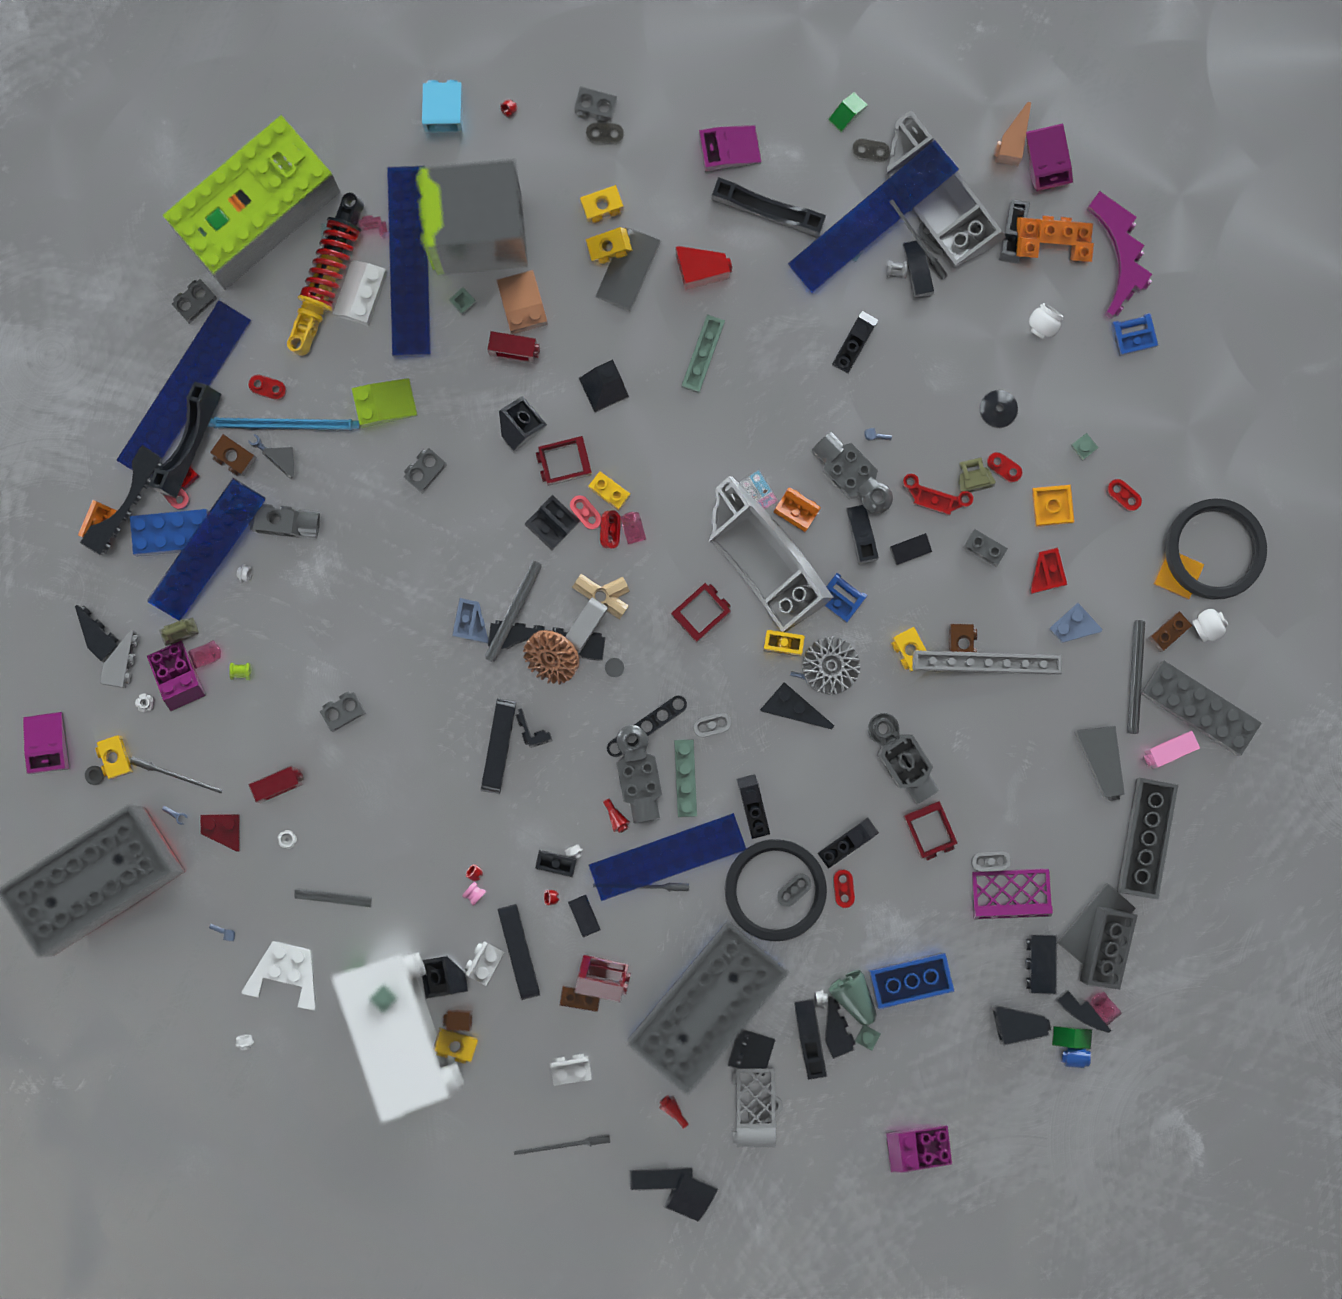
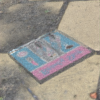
M760 469L738 482L765 510L779 502Z

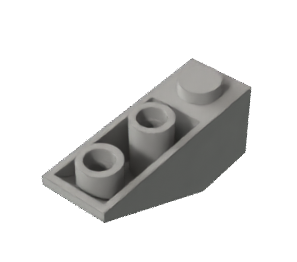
M130 630L103 664L101 684L126 688V684L129 685L131 679L129 667L133 665L135 657L132 651L138 642V636L135 631Z

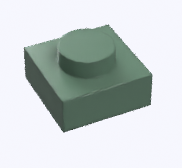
M464 287L449 299L462 315L476 303V300Z
M1087 433L1071 445L1082 460L1098 449V446Z
M383 984L369 1000L384 1013L397 1000V997Z
M863 1025L855 1042L872 1051L881 1033Z

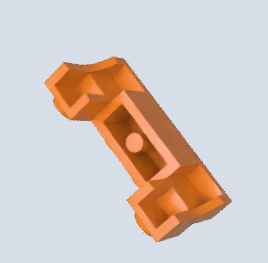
M1045 215L1042 216V219L1018 217L1016 256L1038 258L1040 243L1072 245L1070 260L1092 262L1094 243L1091 242L1093 223L1074 222L1070 217H1060V220H1054V216Z

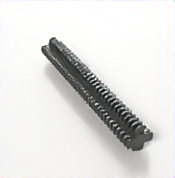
M298 888L294 893L295 899L367 906L371 908L372 897L367 899L365 896L363 898L362 896L361 898L360 896L355 897V895L354 897L353 895L348 896V894L343 896L341 893L336 895V893L331 894L330 892L329 894V892L324 893V891L323 893L322 891L317 893V891L312 892L311 890L310 892L307 889L306 891L305 889L300 891Z

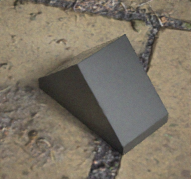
M293 447L265 448L262 454L288 478L291 479L293 477Z

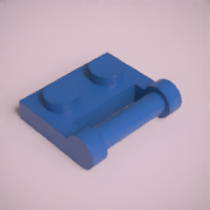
M1150 313L1144 314V317L1123 322H1112L1120 355L1158 346ZM1146 324L1147 329L1122 334V329Z
M836 573L826 586L834 598L824 606L847 623L868 595L864 592H859L843 580L839 573ZM834 585H839L855 597L857 601L855 603L851 602L833 588Z

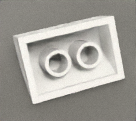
M351 260L332 314L369 326L387 276L386 269L370 263Z

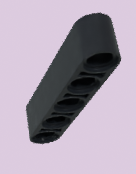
M674 696L634 725L641 727L643 722H650L653 727L651 731L646 732L647 736H650L686 710L687 701L682 696ZM677 699L682 700L684 703V707L680 710L673 707V702ZM661 710L668 713V718L665 721L657 718V714ZM615 737L607 745V752L611 757L623 755L621 751L617 754L610 752V746L617 743V737ZM638 738L633 743L627 742L628 745L636 746L638 743Z
M497 698L481 791L500 794L516 701Z
M517 904L498 908L521 1000L540 996Z

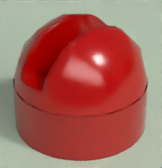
M506 100L500 105L503 114L509 117L516 112L517 104L513 103V100Z
M475 864L471 865L466 872V877L472 881L480 880L479 876L483 875L480 867Z
M546 890L544 892V903L546 905H556L560 900L557 898L559 893L555 890Z

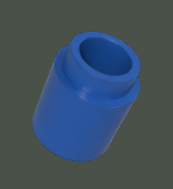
M1067 1047L1066 1051L1062 1052V1062L1065 1063L1066 1067L1085 1068V1066H1090V1051L1082 1048Z

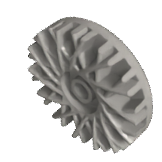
M834 637L819 639L807 649L802 663L804 677L808 684L820 693L829 695L842 693L849 689L857 680L860 673L859 655L856 653L855 648L847 643L846 640ZM829 662L834 663V669L828 667Z

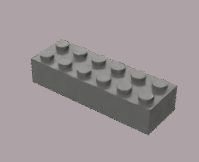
M1166 661L1160 662L1141 692V695L1236 756L1243 754L1262 724Z
M1137 778L1117 892L1159 899L1178 790L1177 784Z

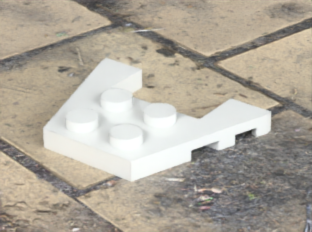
M273 941L244 986L241 994L259 997L263 979L267 978L302 987L298 1007L315 1011L316 1003L311 950Z

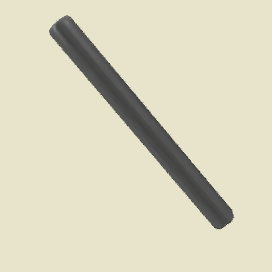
M532 561L485 655V659L494 662L541 569L539 562Z
M1136 620L1134 622L1128 720L1129 734L1139 733L1145 621Z

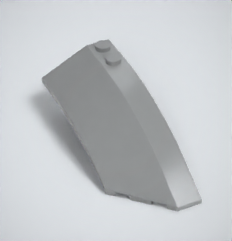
M910 110L898 119L895 125V136L892 141L887 174L955 266L988 251L1006 237L1000 227L914 112Z
M728 476L716 487L715 496L717 497L716 506L713 508V532L710 534V542L718 548L747 582L781 632L788 631L820 610L834 598L805 556L784 530L732 476Z

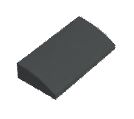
M625 227L632 251L627 252V256L621 258L612 257L595 297L631 312L660 245V240Z
M1108 883L1103 886L1057 942L1083 965L1097 906L1133 913L1136 909Z
M1097 906L1080 977L1081 982L1087 985L1120 990L1138 915Z

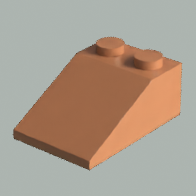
M1031 102L1026 103L1002 136L1001 141H997L994 149V157H997L996 163L1019 166L1023 157Z
M533 270L497 279L512 335L548 325Z

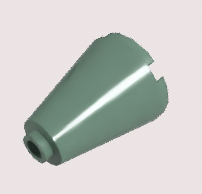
M855 970L846 974L847 978L842 981L840 978L830 986L829 991L861 1025L865 1024L868 1026L876 1020L877 1013L864 974L861 970Z

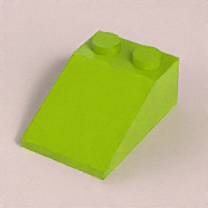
M409 378L352 388L361 428L418 416Z

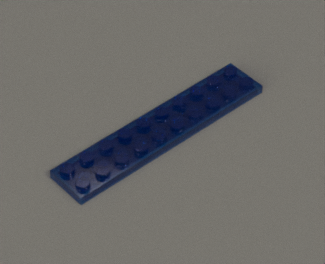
M934 140L792 259L788 265L813 293L901 219L891 205V200L895 202L905 216L958 172L959 168Z
M425 166L387 167L392 356L431 355L428 256L422 240L424 230L422 228L419 204L422 195L417 184V175L420 174V168H426Z
M219 300L118 456L117 461L133 471L132 460L142 445L162 457L160 462L163 461L186 425V399L193 383L197 382L211 386L252 322L251 319Z

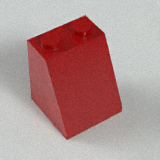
M683 246L676 247L675 254L685 290L730 278L733 267L730 258H726L725 253Z

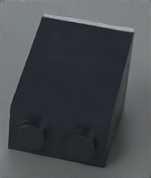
M997 1005L992 1006L1001 1045L1049 1036L1051 1024L1045 1016Z

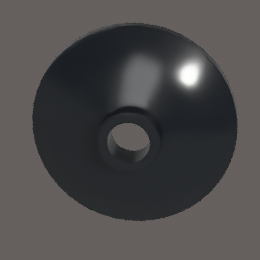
M994 390L982 399L980 414L989 426L1003 428L1010 425L1017 417L1018 404L1010 393L1003 390ZM997 405H1002V406H1003V410H1002V411H998V410L996 409V406H997Z

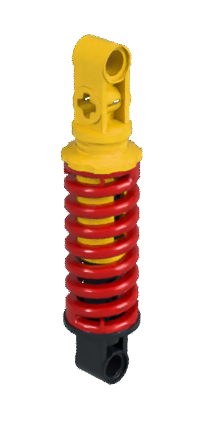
M351 192L346 193L342 197L336 216L327 218L326 227L329 229L323 232V236L326 239L320 240L319 245L322 248L316 250V255L319 258L313 259L312 264L315 267L310 268L308 271L312 277L305 279L307 286L302 288L300 295L297 297L302 302V305L297 310L298 316L294 321L287 346L299 356H304L309 352L319 323L323 321L324 311L332 310L333 301L329 300V298L334 299L336 294L331 291L333 288H339V284L335 283L336 279L341 280L343 278V275L339 274V270H346L347 268L346 265L342 264L343 261L341 259L345 261L350 260V256L343 253L344 249L350 252L354 250V247L347 244V241L356 242L359 234L362 232L357 227V223L364 209V202ZM355 200V204L350 207L351 202ZM301 342L300 347L296 349L297 344Z

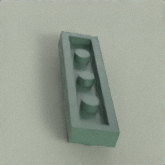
M707 314L682 387L700 393L725 320Z
M694 739L674 740L678 817H696Z

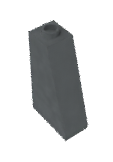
M1116 726L1075 731L1076 738L1103 798L1108 797L1109 801L1119 800L1120 795H1125Z

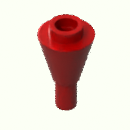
M610 799L605 800L603 803L609 812L613 831H618V833L626 831L629 828L630 821L614 807Z
M667 1095L660 1101L659 1109L674 1120L676 1119L683 1129L689 1125L682 1116L674 1096L669 1097Z

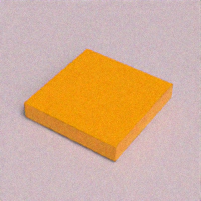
M1071 485L1032 488L1036 527L1074 523Z
M1180 554L1185 569L1198 581L1205 564ZM1165 556L1154 585L1189 600L1192 593L1176 581L1169 569Z

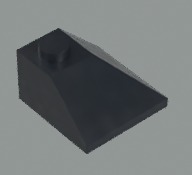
M613 359L593 368L579 378L594 413L629 397Z
M523 396L499 411L501 436L513 451L527 443L547 426L545 421Z
M448 956L422 960L426 970V975L422 976L426 999L468 991L465 972Z

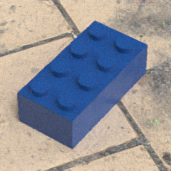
M207 509L130 516L133 555L136 557L213 549L210 513Z
M946 953L869 970L878 1009L954 992Z

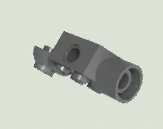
M830 431L813 447L812 451L825 463L823 473L848 499L861 496L865 509L875 514L883 513L890 508L893 501L892 491L884 483L876 481L878 470L852 443L844 445ZM874 493H880L883 497V500L881 502H875L872 498V495Z
M232 496L231 500L223 507V510L229 511L231 516L247 517V513L250 514L249 526L250 530L254 533L295 538H317L320 511L302 509L294 511L292 507L280 506V509H275L270 504H261V507H259V503L248 502L249 498L243 496ZM279 516V522L272 524L273 519Z
M888 713L875 715L868 724V733L874 742L882 745L878 757L897 787L907 788L916 804L923 802L938 792L939 788L930 776L933 766L914 736L911 734L900 735L898 721L893 715ZM885 723L888 727V731L885 734H881L878 730L879 725Z
M637 725L626 726L617 736V746L624 754V757L616 763L623 801L630 803L633 823L659 819L657 798L662 795L655 756L645 753L648 746V736ZM630 736L638 738L636 746L628 745L627 740Z

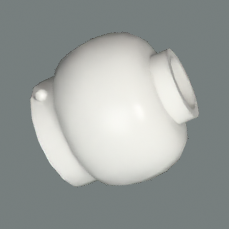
M1043 303L1030 316L1029 324L1032 327L1031 331L1042 339L1045 336L1053 337L1058 333L1064 316Z
M1215 609L1204 610L1198 615L1197 619L1193 620V624L1203 642L1208 640L1216 641L1226 633L1225 626L1228 625V622L1223 613H1218Z

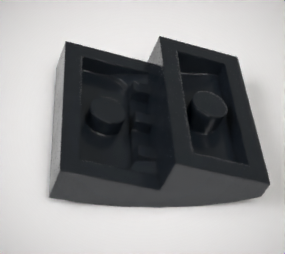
M552 495L524 525L548 548L553 550L576 527L580 520Z
M682 1173L675 1190H671L664 1207L699 1222L709 1208L718 1188Z

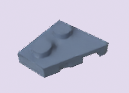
M459 598L452 636L488 643L489 638L486 633L479 602Z
M1079 603L1073 606L1049 628L1062 643L1099 633L1103 630Z

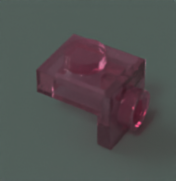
M373 215L363 216L362 220H358L359 228L362 231L379 228L381 239L385 238L384 233L388 232L386 221H382L380 216L373 217Z
M628 512L620 517L628 544L646 540L639 512Z
M214 640L188 651L195 669L214 663L221 658V650Z
M1105 992L1095 995L1091 1000L1092 1002H1090V1005L1107 1025L1122 1014Z

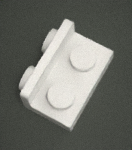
M486 941L483 944L478 943L474 954H476L474 960H469L464 969L467 971L465 976L487 986L505 952Z
M584 1054L572 1055L573 1059L565 1060V1056L553 1058L554 1062H550L553 1085L592 1080L589 1056L584 1057Z

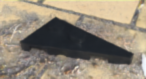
M785 682L760 709L764 713L832 730L835 726Z

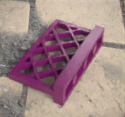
M1049 869L972 872L974 920L1052 916L1053 907L1051 904ZM1037 874H1045L1046 882L1041 887L1032 880ZM1017 875H1023L1028 879L1022 888L1014 881ZM977 876H984L990 881L984 889L977 884ZM998 876H1004L1009 880L1003 888L994 881ZM1029 882L1038 888L1032 897L1024 890ZM991 883L1000 890L994 898L985 891ZM1010 883L1019 889L1013 897L1004 890ZM1041 891L1046 895L1047 903L1039 904L1034 897ZM1020 892L1029 898L1026 904H1019L1015 900ZM982 893L991 900L987 906H978V897ZM1001 893L1010 899L1006 905H1000L995 900Z

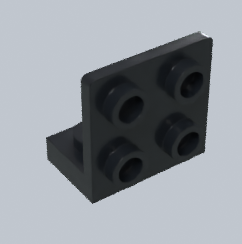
M522 708L518 709L519 714H516L519 726L524 728L525 732L521 734L525 745L529 744L530 748L553 741L550 732L546 733L545 730L535 732L534 737H531Z
M742 1029L735 1038L728 1066L739 1069H767L775 1039Z

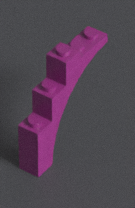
M1099 191L1088 206L1087 211L1098 219L1105 228L1117 255V288L1112 303L1105 313L1111 319L1114 315L1118 317L1124 307L1121 304L1124 300L1129 301L1135 292L1132 289L1139 293L1142 288L1144 290L1148 288L1152 282L1149 279L1152 273L1134 261L1138 262L1144 254L1142 249L1145 245L1126 233H1131L1136 226L1134 221L1137 217Z

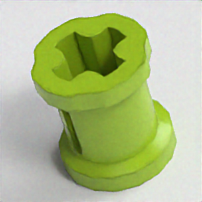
M230 663V680L234 678L250 680V663H246V665Z

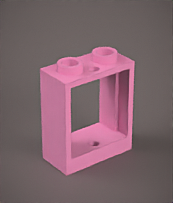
M1189 731L1145 751L1144 759L1147 765L1152 766V769L1198 750L1200 747L1193 731Z

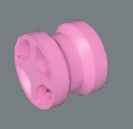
M473 882L462 897L468 898L474 906L486 891L478 888L477 883Z

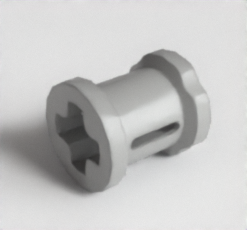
M888 260L887 277L895 275L906 278L907 261L902 263Z

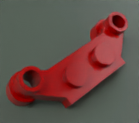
M912 473L907 474L903 479L904 487L907 488L914 499L913 504L949 516L952 511L962 507H969L974 500L973 495L968 491H963L956 497L919 485L918 477ZM907 480H912L914 484L908 485ZM963 497H966L968 499L967 503H964L962 501Z

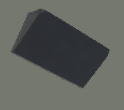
M926 533L890 546L896 565L932 552Z
M539 850L535 869L573 877L577 858Z
M586 895L568 902L582 937L601 930Z

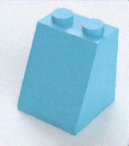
M429 80L427 83H423L422 125L425 132H463L461 82L447 80L446 83H439L437 80Z

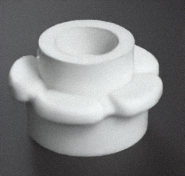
M243 564L237 570V578L242 583L251 580L253 569Z
M140 694L139 698L135 700V706L143 713L151 711L154 707V699L151 695Z
M285 830L278 835V844L282 848L291 849L294 847L297 837L291 830Z
M576 844L566 849L565 853L569 857L578 858L581 856L580 852L583 849H580L579 845Z
M823 990L814 994L816 1008L821 1007L824 1009V1005H828L827 993L824 994Z
M242 1035L236 1038L237 1044L235 1046L239 1047L240 1050H248L254 1044L251 1035Z

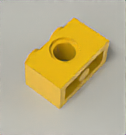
M616 185L580 197V202L588 222L597 223L602 221L605 216L610 215L614 217L621 214V211L624 210ZM602 201L608 204L607 208L603 210L597 207L598 203Z
M622 227L586 239L591 260L599 262V264L607 263L610 261L609 258L615 256L616 258L627 256V252L632 251L627 230ZM609 242L612 243V249L610 251L607 250V244Z
M601 471L598 472L588 486L592 492L618 511L621 510L631 497L628 491Z
M912 627L893 637L894 642L891 643L895 652H900L903 658L900 660L902 666L910 672L914 671L913 655L906 654V646L912 645L915 651H927L915 627Z
M767 630L763 650L802 656L805 636Z
M121 735L96 742L98 747H95L98 758H102L104 765L101 766L104 776H107L108 779H114L133 772ZM115 752L117 754V761L110 763L108 757L111 753Z
M440 1027L433 1050L437 1052V1056L447 1058L449 1055L455 1057L454 1061L465 1064L466 1061H472L478 1039L455 1031H446L445 1028ZM457 1041L460 1044V1048L453 1052L450 1050V1044Z

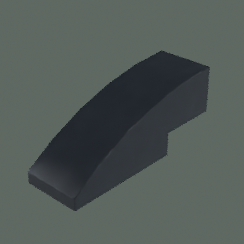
M1011 199L1004 232L1006 238L1003 239L1000 260L1019 262L1020 256H1016L1018 242L1017 219L1018 217L1028 218L1030 202Z
M917 240L903 243L914 298L933 294L934 287L926 253Z
M1069 990L1064 991L1055 999L1066 1012L1083 1024L1107 1033L1112 1031L1087 1000L1079 1004Z
M692 1168L630 1170V1190L675 1189L682 1173L693 1177Z

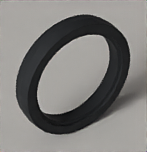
M1206 499L1188 506L1175 518L1166 538V560L1176 581L1190 593L1206 599H1226L1246 591L1258 579L1267 558V540L1260 522L1247 508L1227 499ZM1211 511L1229 514L1239 520L1249 532L1253 543V560L1248 572L1235 584L1224 587L1203 584L1193 578L1182 564L1179 554L1180 535L1188 521L1198 514Z
M770 839L749 846L734 860L726 877L725 898L731 916L744 931L762 940L785 941L802 935L816 923L826 902L827 884L819 862L807 849L791 841ZM768 851H783L798 857L810 870L815 884V897L808 914L794 926L781 930L766 929L753 923L743 913L737 899V882L742 869L752 858Z

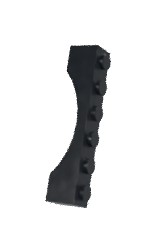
M718 177L712 193V200L817 237L821 233L826 215L767 198Z
M193 383L186 399L187 421L182 439L171 457L156 468L148 485L149 487L163 495L173 498L177 497L221 397V393L206 384Z
M143 445L140 447L132 460V484L124 503L111 517L101 523L90 526L80 542L81 545L101 556L102 552L104 554L107 553L112 545L109 541L112 537L116 538L122 529L119 527L123 520H128L132 514L130 508L133 504L137 505L142 498V495H140L143 488L147 489L149 487L151 475L155 472L156 468L163 464L160 462L162 457Z
M496 620L495 623L490 625L488 647H490L502 623L500 620ZM514 623L501 649H509L516 644L529 640L534 633L544 631L545 626L534 625L533 628H528L524 623ZM553 627L552 630H547L559 633L564 637L568 634V632H564L563 628ZM593 632L579 655L583 659L603 661L606 638L602 637V633Z

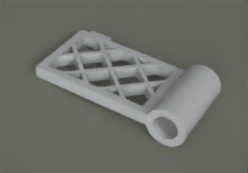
M736 1069V1073H733V1085H736L737 1131H733V1143H737V1147H776L775 1069ZM740 1073H749L754 1079L745 1086L740 1081ZM762 1073H771V1082L765 1087L758 1078ZM755 1081L764 1088L757 1096L748 1089ZM740 1084L745 1088L741 1093ZM746 1090L754 1097L747 1106L740 1101V1096ZM765 1090L771 1095V1101L766 1106L758 1099ZM755 1100L764 1107L757 1116L748 1108ZM771 1104H772V1112L768 1109V1107H769ZM745 1110L754 1117L750 1123H741V1115ZM767 1110L772 1115V1123H763L758 1117Z

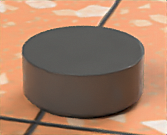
M618 658L609 659L605 664L606 673L611 677H619L624 672L623 662Z
M91 766L85 771V779L89 784L99 785L104 781L105 776L101 767Z

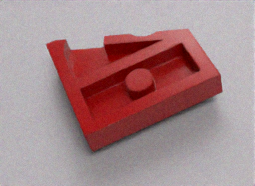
M1058 548L1039 552L1030 590L1031 594L1068 585Z

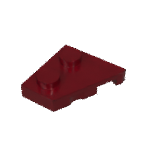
M240 814L201 815V835L236 852H240Z

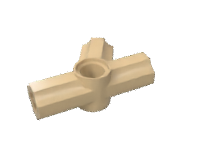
M581 574L572 586L574 590L589 600L592 597L596 599L595 594L597 592H603L606 599L601 603L609 607L607 612L619 620L628 608L626 603L618 599V597L630 592L623 577L600 587Z

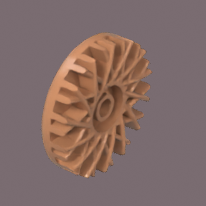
M547 630L536 632L524 646L523 652L526 653L523 658L526 659L525 662H530L528 669H532L531 672H534V670L539 672L536 677L541 676V680L545 677L549 678L547 683L552 682L554 684L556 681H558V684L565 683L578 670L579 656L575 647L567 638L559 633Z

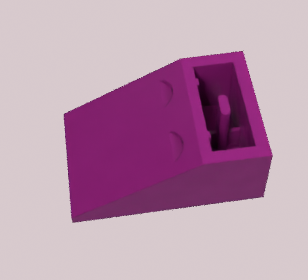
M1063 123L1026 132L1030 176L1036 191L1073 183L1072 165Z
M755 125L715 127L699 130L705 172L761 163Z
M182 640L147 656L162 699L170 712L206 696Z
M62 712L23 717L24 756L27 774L69 769Z
M948 1126L886 1133L891 1172H909L952 1164Z

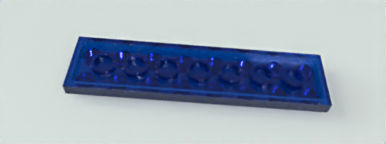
M232 478L150 594L147 602L180 621L263 505L266 498L235 478Z
M733 813L589 864V868L602 902L746 850V846Z

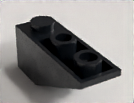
M862 311L832 365L849 374L879 320Z
M864 505L846 508L858 563L862 564L878 560V552L867 509H865Z
M76 605L75 609L87 648L104 663L117 648L119 640L111 632L107 634L103 630L105 626L98 619L94 621L90 617L92 613L84 605L82 607Z
M756 775L738 778L737 783L751 838L770 835Z
M866 818L818 852V855L829 869L871 840L879 832L870 819Z
M828 996L825 1042L834 1059L853 1051V1045H856L852 1034L848 1035L845 1029L848 1027L845 1017H840L838 1010L841 1008L838 1001L833 999L832 996Z

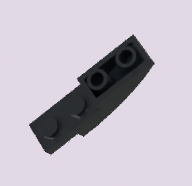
M814 999L794 1002L808 1080L827 1077Z

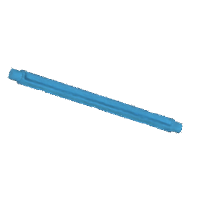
M211 418L207 427H214L216 429L352 430L360 429V423L352 419Z

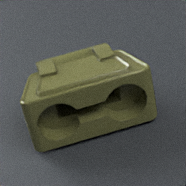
M982 457L959 463L962 470L958 482L959 493L963 491L971 493L994 487L996 481L987 467L984 468ZM978 466L977 470L969 472L967 468Z
M193 617L166 625L163 629L159 630L165 646L199 633Z

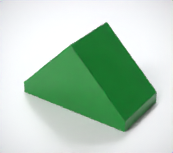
M853 92L839 104L828 118V121L842 133L868 105Z
M1053 1026V1046L1091 1049L1092 1029Z

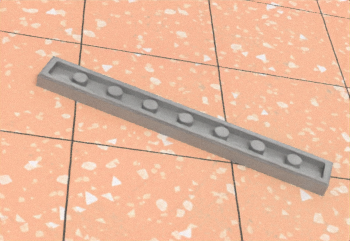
M913 651V670L1062 674V655Z

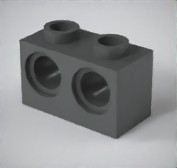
M580 87L574 107L575 113H578L577 115L582 118L594 117L596 121L601 123L611 122L617 103V96ZM584 100H589L591 105L585 108L581 106V103ZM602 105H607L610 109L608 112H601L599 108Z
M201 279L192 281L188 285L187 291L183 294L182 292L173 299L172 305L189 324L217 300V297ZM198 290H205V295L202 298L196 297ZM190 302L191 307L186 311L182 310V304Z
M430 448L426 451L423 449L417 456V462L414 465L410 464L404 471V478L421 493L428 488L447 466V463ZM428 458H434L436 462L434 466L427 467L425 461ZM421 472L423 478L420 481H414V473Z
M976 529L973 530L963 547L995 567L998 566L1008 549Z
M348 691L340 695V700L333 703L330 701L322 706L323 710L320 713L331 732L366 714L354 692L350 694ZM348 701L355 702L354 710H346L345 705ZM337 710L338 718L331 721L329 719L330 711Z

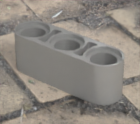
M593 597L589 600L565 637L573 644L578 654L609 608Z

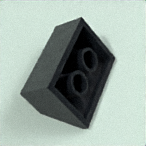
M1029 935V939H1026V950H1029V958H1026V970H1029V977H1026V989H1029V993L1057 994V935Z

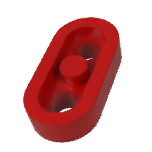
M254 375L248 383L249 389L254 394L281 400L286 395V386L279 380L262 375ZM256 381H261L260 387H255ZM279 387V392L274 393L273 388Z
M995 452L988 457V468L1007 482L1015 483L1022 477V468L1002 453ZM998 458L1001 463L999 465L994 464V459ZM1011 469H1014L1016 471L1015 476H1012L1010 474Z
M1114 479L1109 483L1107 487L1108 494L1128 511H1135L1141 506V496L1123 480ZM1114 486H1118L1120 492L1116 493L1113 489ZM1132 498L1135 501L1134 505H1130L1128 499Z
M615 510L605 511L601 517L600 542L606 549L616 548L620 542L621 518Z
M839 870L833 877L835 901L838 906L849 908L855 901L853 876L847 870ZM844 875L846 877L845 883L839 881L840 876ZM842 895L848 896L847 902L841 900Z

